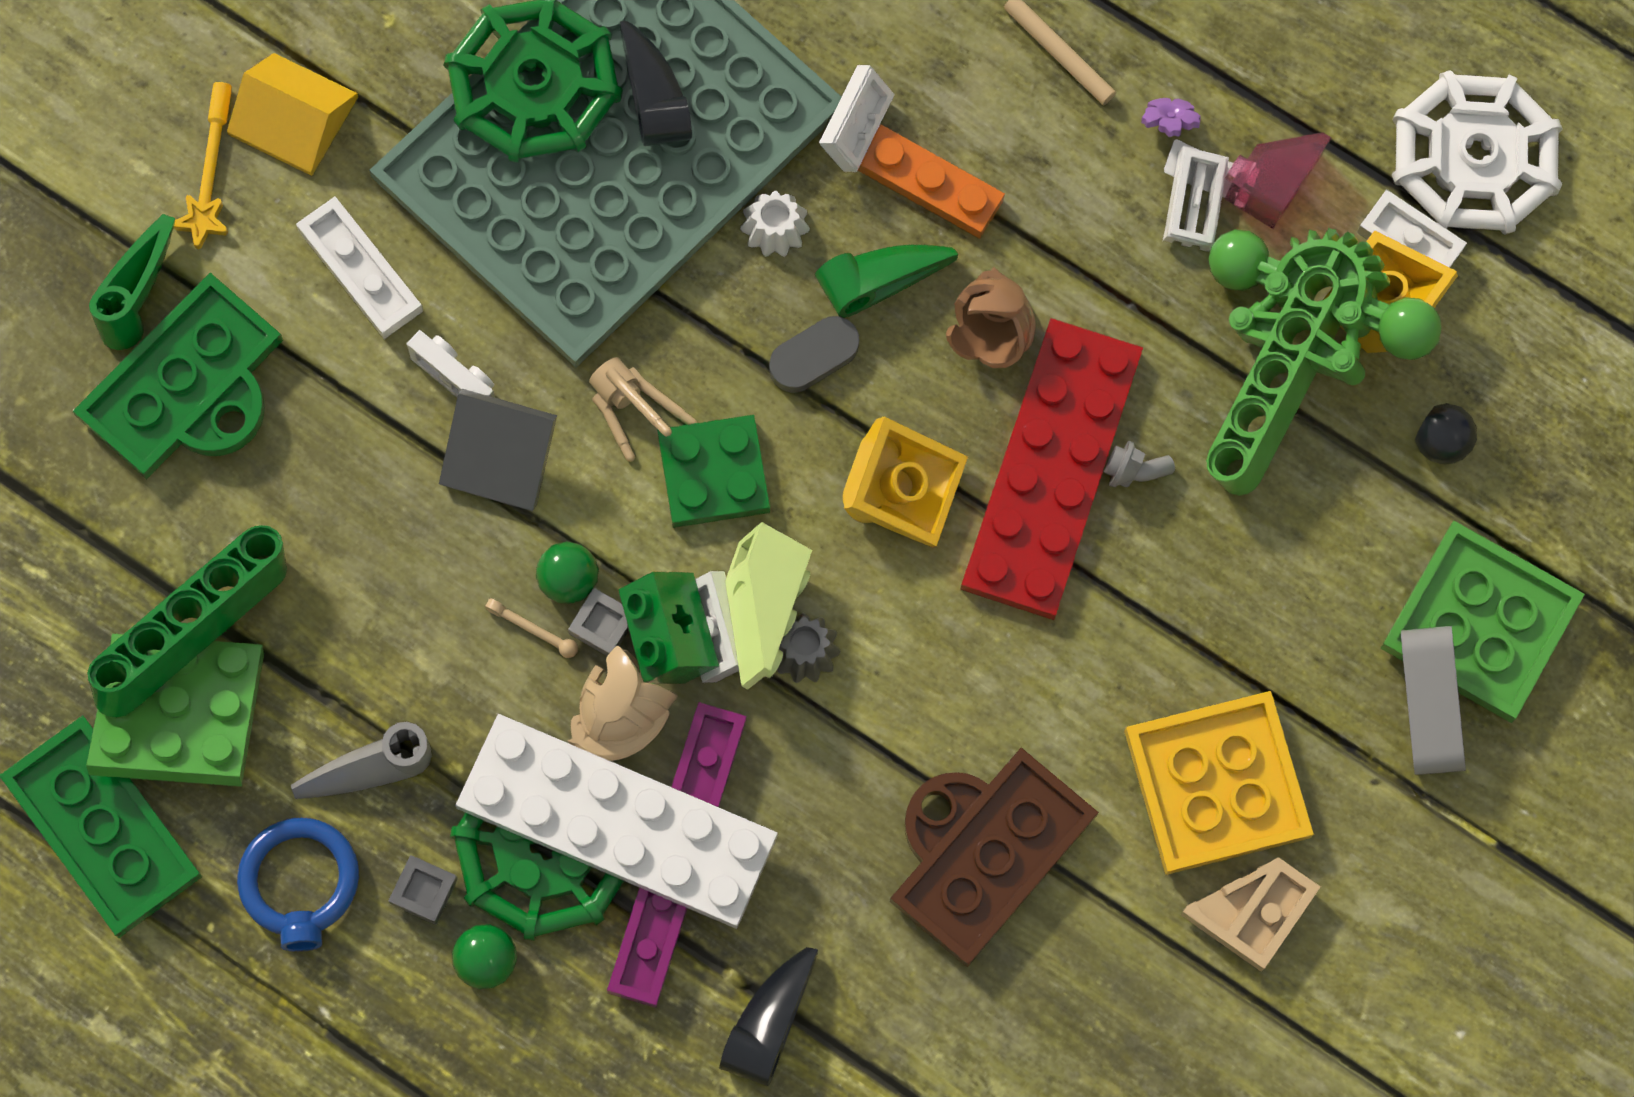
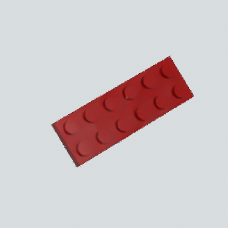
M1050 318L960 590L1051 620L1055 619L1143 347Z

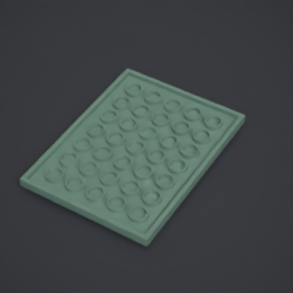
M557 0L598 27L605 26L612 34L610 47L618 86L623 89L621 101L612 105L586 140L585 149L578 153L573 149L522 158L519 163L510 162L509 156L467 129L460 130L454 122L456 110L453 94L451 93L369 170L371 178L577 368L829 124L842 96L734 0ZM539 19L528 21L518 33L530 32V27L539 25ZM620 21H628L635 25L658 48L671 67L682 94L687 99L691 118L692 139L643 146L623 48ZM554 22L551 30L571 43L579 38ZM592 53L580 57L579 63L582 77L597 78ZM537 67L533 72H529L525 69L521 73L525 78L524 84L532 86L542 83L541 74L543 70ZM472 74L469 76L474 101L487 94L484 75ZM581 94L570 108L568 114L572 117L574 123H576L593 100L592 97ZM493 109L484 117L507 133L512 134L514 122ZM552 122L544 128L528 126L526 138L561 132L557 122Z

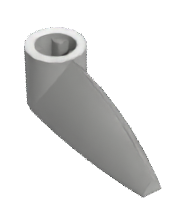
M400 722L391 726L384 734L383 739L367 744L330 761L293 783L291 789L295 799L349 793L404 780L424 772L429 766L432 757L431 747L425 733L419 726L410 722ZM411 740L413 746L420 744V746L413 749L414 756L403 759L401 753L394 755V753L401 750L400 743Z

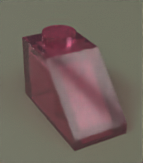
M1317 133L1256 145L1248 159L1240 154L1225 177V180L1231 183L1225 200L1274 229L1322 157L1331 137L1325 133Z

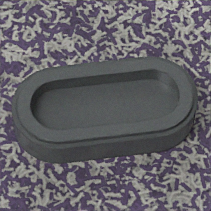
M831 316L822 319L779 345L773 351L769 363L770 377L774 384L786 392H801L849 364L857 355L859 348V334L856 327L843 317Z

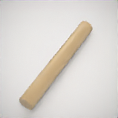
M1008 0L1004 10L1094 98L1104 106L1115 96L1116 91L1023 0Z

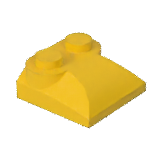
M885 416L878 418L860 443L843 491L844 509L858 522H873L930 547H936L968 456Z

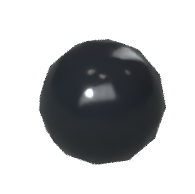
M1449 403L1434 406L1426 416L1417 432L1415 443L1419 451L1428 460L1443 465L1453 464L1463 460L1473 450L1477 441V426L1472 416L1462 407Z

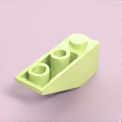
M763 522L739 541L725 580L741 686L747 690L763 677L770 678L778 669L783 658V652L779 650L782 638L790 631L797 616V611L793 610L796 597L803 592L810 578V571L806 570L812 550Z

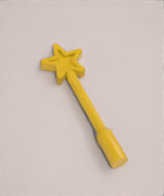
M224 82L213 83L207 119L210 123L199 200L197 202L192 196L187 195L188 214L175 220L174 225L176 231L192 232L193 243L198 250L202 248L208 234L223 236L228 234L227 227L217 219L223 207L221 199L217 198L211 201L222 126L227 123L232 86Z

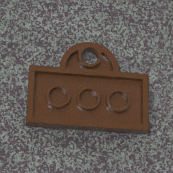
M1023 748L1016 752L990 784L973 775L959 772L945 773L933 777L922 784L914 793L905 816L907 843L921 863L893 894L890 902L964 966L968 967L1097 817L1099 812ZM931 795H940L949 802L951 812L943 820H931L924 815L922 802Z

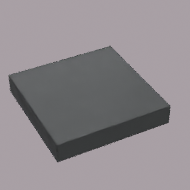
M462 389L458 393L439 485L533 511L537 506L557 415Z

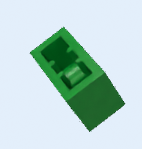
M651 572L618 590L643 682L651 684H685L719 667L694 573Z

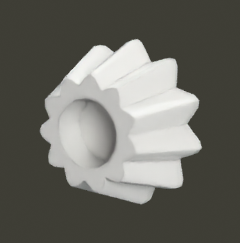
M777 191L772 192L770 196L767 194L756 196L755 203L743 210L747 220L740 228L743 233L750 235L748 247H760L765 257L774 251L785 257L790 247H802L800 236L808 233L810 230L804 221L807 210L796 203L794 196L789 194L781 196Z

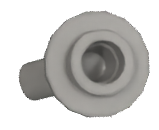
M1128 441L1124 449L1115 446L1108 459L1104 473L1111 475L1109 486L1116 487L1121 485L1128 488L1133 480L1139 482L1149 481L1173 474L1175 471L1174 461L1169 455L1143 462L1145 453L1136 449L1134 442Z

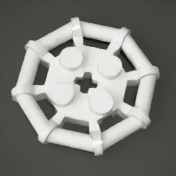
M1451 70L1440 73L1438 81L1405 109H1398L1393 117V122L1396 125V171L1392 173L1395 185H1402L1438 224L1446 229L1447 227L1500 230L1504 235L1515 232L1516 225L1549 196L1557 195L1561 189L1562 182L1558 179L1559 133L1563 128L1559 119H1552L1516 83L1517 78L1510 74L1507 78L1455 75ZM1465 95L1495 96L1496 98L1494 103L1466 101ZM1444 99L1448 101L1452 108L1449 114L1443 119L1441 117L1437 122L1426 116ZM1509 102L1531 125L1524 128L1518 122L1516 126L1508 117L1509 112L1505 109L1507 103ZM1416 133L1429 137V158L1415 161ZM1473 141H1480L1482 149L1490 150V155L1484 156L1482 160H1477L1468 154L1466 149L1471 148ZM1529 142H1539V167L1528 164ZM1433 173L1436 176L1438 185L1442 189L1451 192L1447 202L1422 177ZM1521 179L1531 185L1524 194L1510 204L1505 193L1509 191L1515 182ZM1462 198L1490 199L1493 211L1462 209L1458 207L1461 204Z

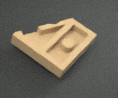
M1278 857L1257 868L1256 871L1249 875L1238 878L1223 886L1213 894L1187 905L1181 916L1262 972L1321 886Z

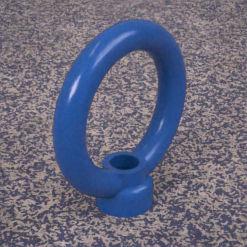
M311 818L286 819L265 828L246 848L238 868V892L240 900L250 917L263 928L280 934L281 948L283 950H314L322 946V930L339 920L351 905L358 887L359 867L356 854L350 842L333 826ZM294 838L316 840L331 851L337 862L339 878L335 892L329 901L315 912L294 911L285 915L276 912L263 900L258 888V871L263 859L271 849L286 840Z

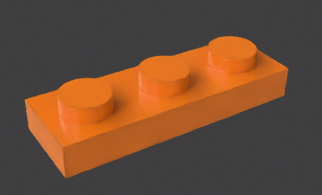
M881 124L857 170L979 239L1005 197V193Z

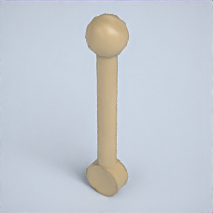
M492 598L486 603L485 609L490 613L505 618L557 647L563 657L572 658L578 653V645L574 640H562L510 611L503 604Z

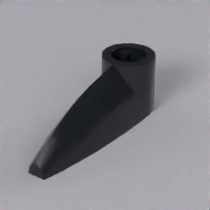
M620 21L623 48L643 146L692 139V126L687 99L683 96L671 67L658 48L635 25L628 21Z
M804 948L782 964L761 985L743 1011L736 1026L734 1025L725 1045L719 1069L769 1086L818 955V949Z

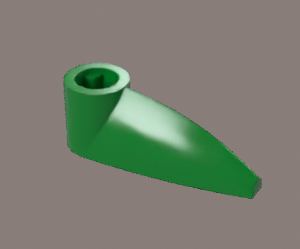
M162 214L127 250L90 300V313L104 345L110 349H128L136 345L143 336L144 327L138 312L148 298L163 265L175 225L174 217Z
M900 245L866 252L857 256H853L851 253H844L824 263L816 271L815 278L838 316L845 318L855 315L955 262L959 254L952 247L936 245Z

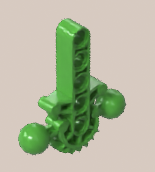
M1328 228L1323 239H1321L1316 231L1309 229L1307 242L1302 244L1297 238L1291 237L1290 245L1293 249L1286 253L1281 261L1269 257V251L1263 239L1246 230L1235 229L1222 234L1211 246L1208 260L1210 272L1216 282L1227 289L1240 291L1261 284L1265 286L1269 293L1260 303L1256 301L1249 309L1237 307L1229 316L1231 327L1243 341L1262 348L1206 459L1207 469L1211 476L1230 494L1245 495L1255 490L1259 485L1316 373L1342 380L1348 385H1357L1362 382L1366 373L1365 368L1359 361L1361 343L1358 342V338L1366 336L1371 329L1379 332L1380 341L1386 351L1399 359L1416 360L1429 355L1439 343L1442 329L1441 320L1432 305L1422 299L1408 297L1395 301L1390 305L1378 300L1377 294L1390 286L1389 277L1386 273L1381 272L1385 265L1378 255H1373V249L1369 243L1364 241L1358 243L1355 235L1348 231L1340 238L1335 229ZM1333 287L1329 297L1322 301H1314L1316 294L1321 289ZM1276 304L1282 308L1280 313L1269 312ZM1340 326L1347 333L1346 340L1342 341L1341 344L1334 340ZM1311 330L1306 341L1297 345L1292 344L1294 337L1299 332ZM1281 373H1288L1287 380L1283 385L1278 388H1270L1271 381L1275 376ZM1259 416H1266L1265 423L1260 429L1248 432L1249 424L1253 419ZM1243 459V465L1239 472L1226 476V470L1230 463Z

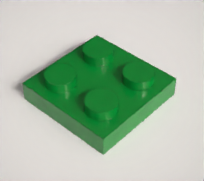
M754 415L670 427L672 433L668 437H665L657 429L673 528L770 513Z

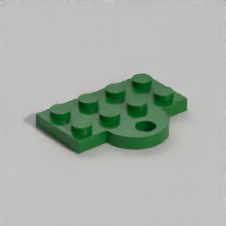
M210 272L73 410V413L146 480L180 445L204 456L231 454L247 445L261 427L265 410L264 398L252 372L283 341L282 335ZM230 411H237L245 416L243 427L235 433H225L218 427L220 418Z

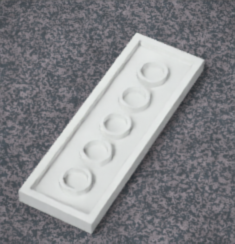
M501 714L497 715L456 803L458 810L735 929L738 928L778 837V833Z

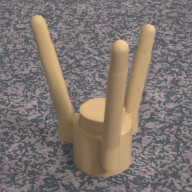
M618 357L603 363L590 378L589 383L598 392L592 398V401L603 413L618 446L628 462L634 461L635 455L612 409L613 405L618 409H623L632 403L665 437L671 435V428L639 395L640 390L686 425L698 423L684 409L647 382L634 367L628 369Z

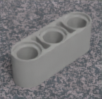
M1452 626L1401 630L1415 775L1466 771Z

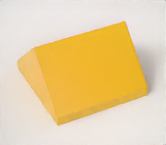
M273 53L244 72L227 133L229 136L312 176L358 99V93Z
M1375 230L1366 241L1372 247L1373 255H1378L1385 265L1381 272L1386 273L1389 277L1390 286L1377 295L1379 301L1389 305L1408 297L1422 299L1435 308L1458 277L1457 271ZM1333 287L1331 288V290L1328 292V294L1326 295V297H1325L1324 299H1326L1327 297H1329V295L1332 293ZM1371 329L1366 336L1358 338L1361 348L1367 353L1388 352L1380 341L1379 332Z

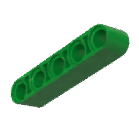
M263 525L254 526L244 531L93 660L89 665L87 675L95 706L100 713L108 717L117 718L126 716L134 711L284 580L287 573V565L282 537L278 531L270 526ZM263 555L270 556L266 559H255ZM223 587H234L227 591H218ZM188 618H197V620L190 623H181ZM150 650H161L154 655H143ZM122 682L118 687L105 688L110 683Z

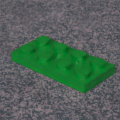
M82 715L1 773L0 778L117 938H120L201 879L202 875L130 778L89 775L86 764L93 727Z

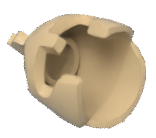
M616 646L606 658L608 670L603 684L598 681L605 670L598 665L594 666L581 692L580 714L573 716L571 720L572 738L568 740L569 744L609 761L627 758L645 748L664 727L669 717L668 709L678 697L677 694L662 686L643 682L637 659L629 651L623 650L619 646Z

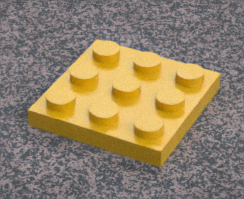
M1271 691L1126 727L1124 731L1165 875L1310 839L1314 835Z

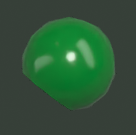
M563 542L552 545L542 554L536 566V580L540 590L548 598L558 603L571 604L582 601L592 592L598 582L599 568L595 557L587 548L577 543Z
M490 924L476 925L464 931L456 940L452 951V966L457 976L467 985L478 989L494 988L504 983L513 973L517 962L516 946L511 936L503 929Z

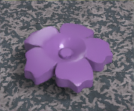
M1159 98L1148 102L1141 123L1145 124L1146 128L1158 126V130L1166 133L1168 137H1179L1182 128L1186 130L1199 128L1201 116L1194 111V106L1188 101L1182 99L1171 101L1170 98Z

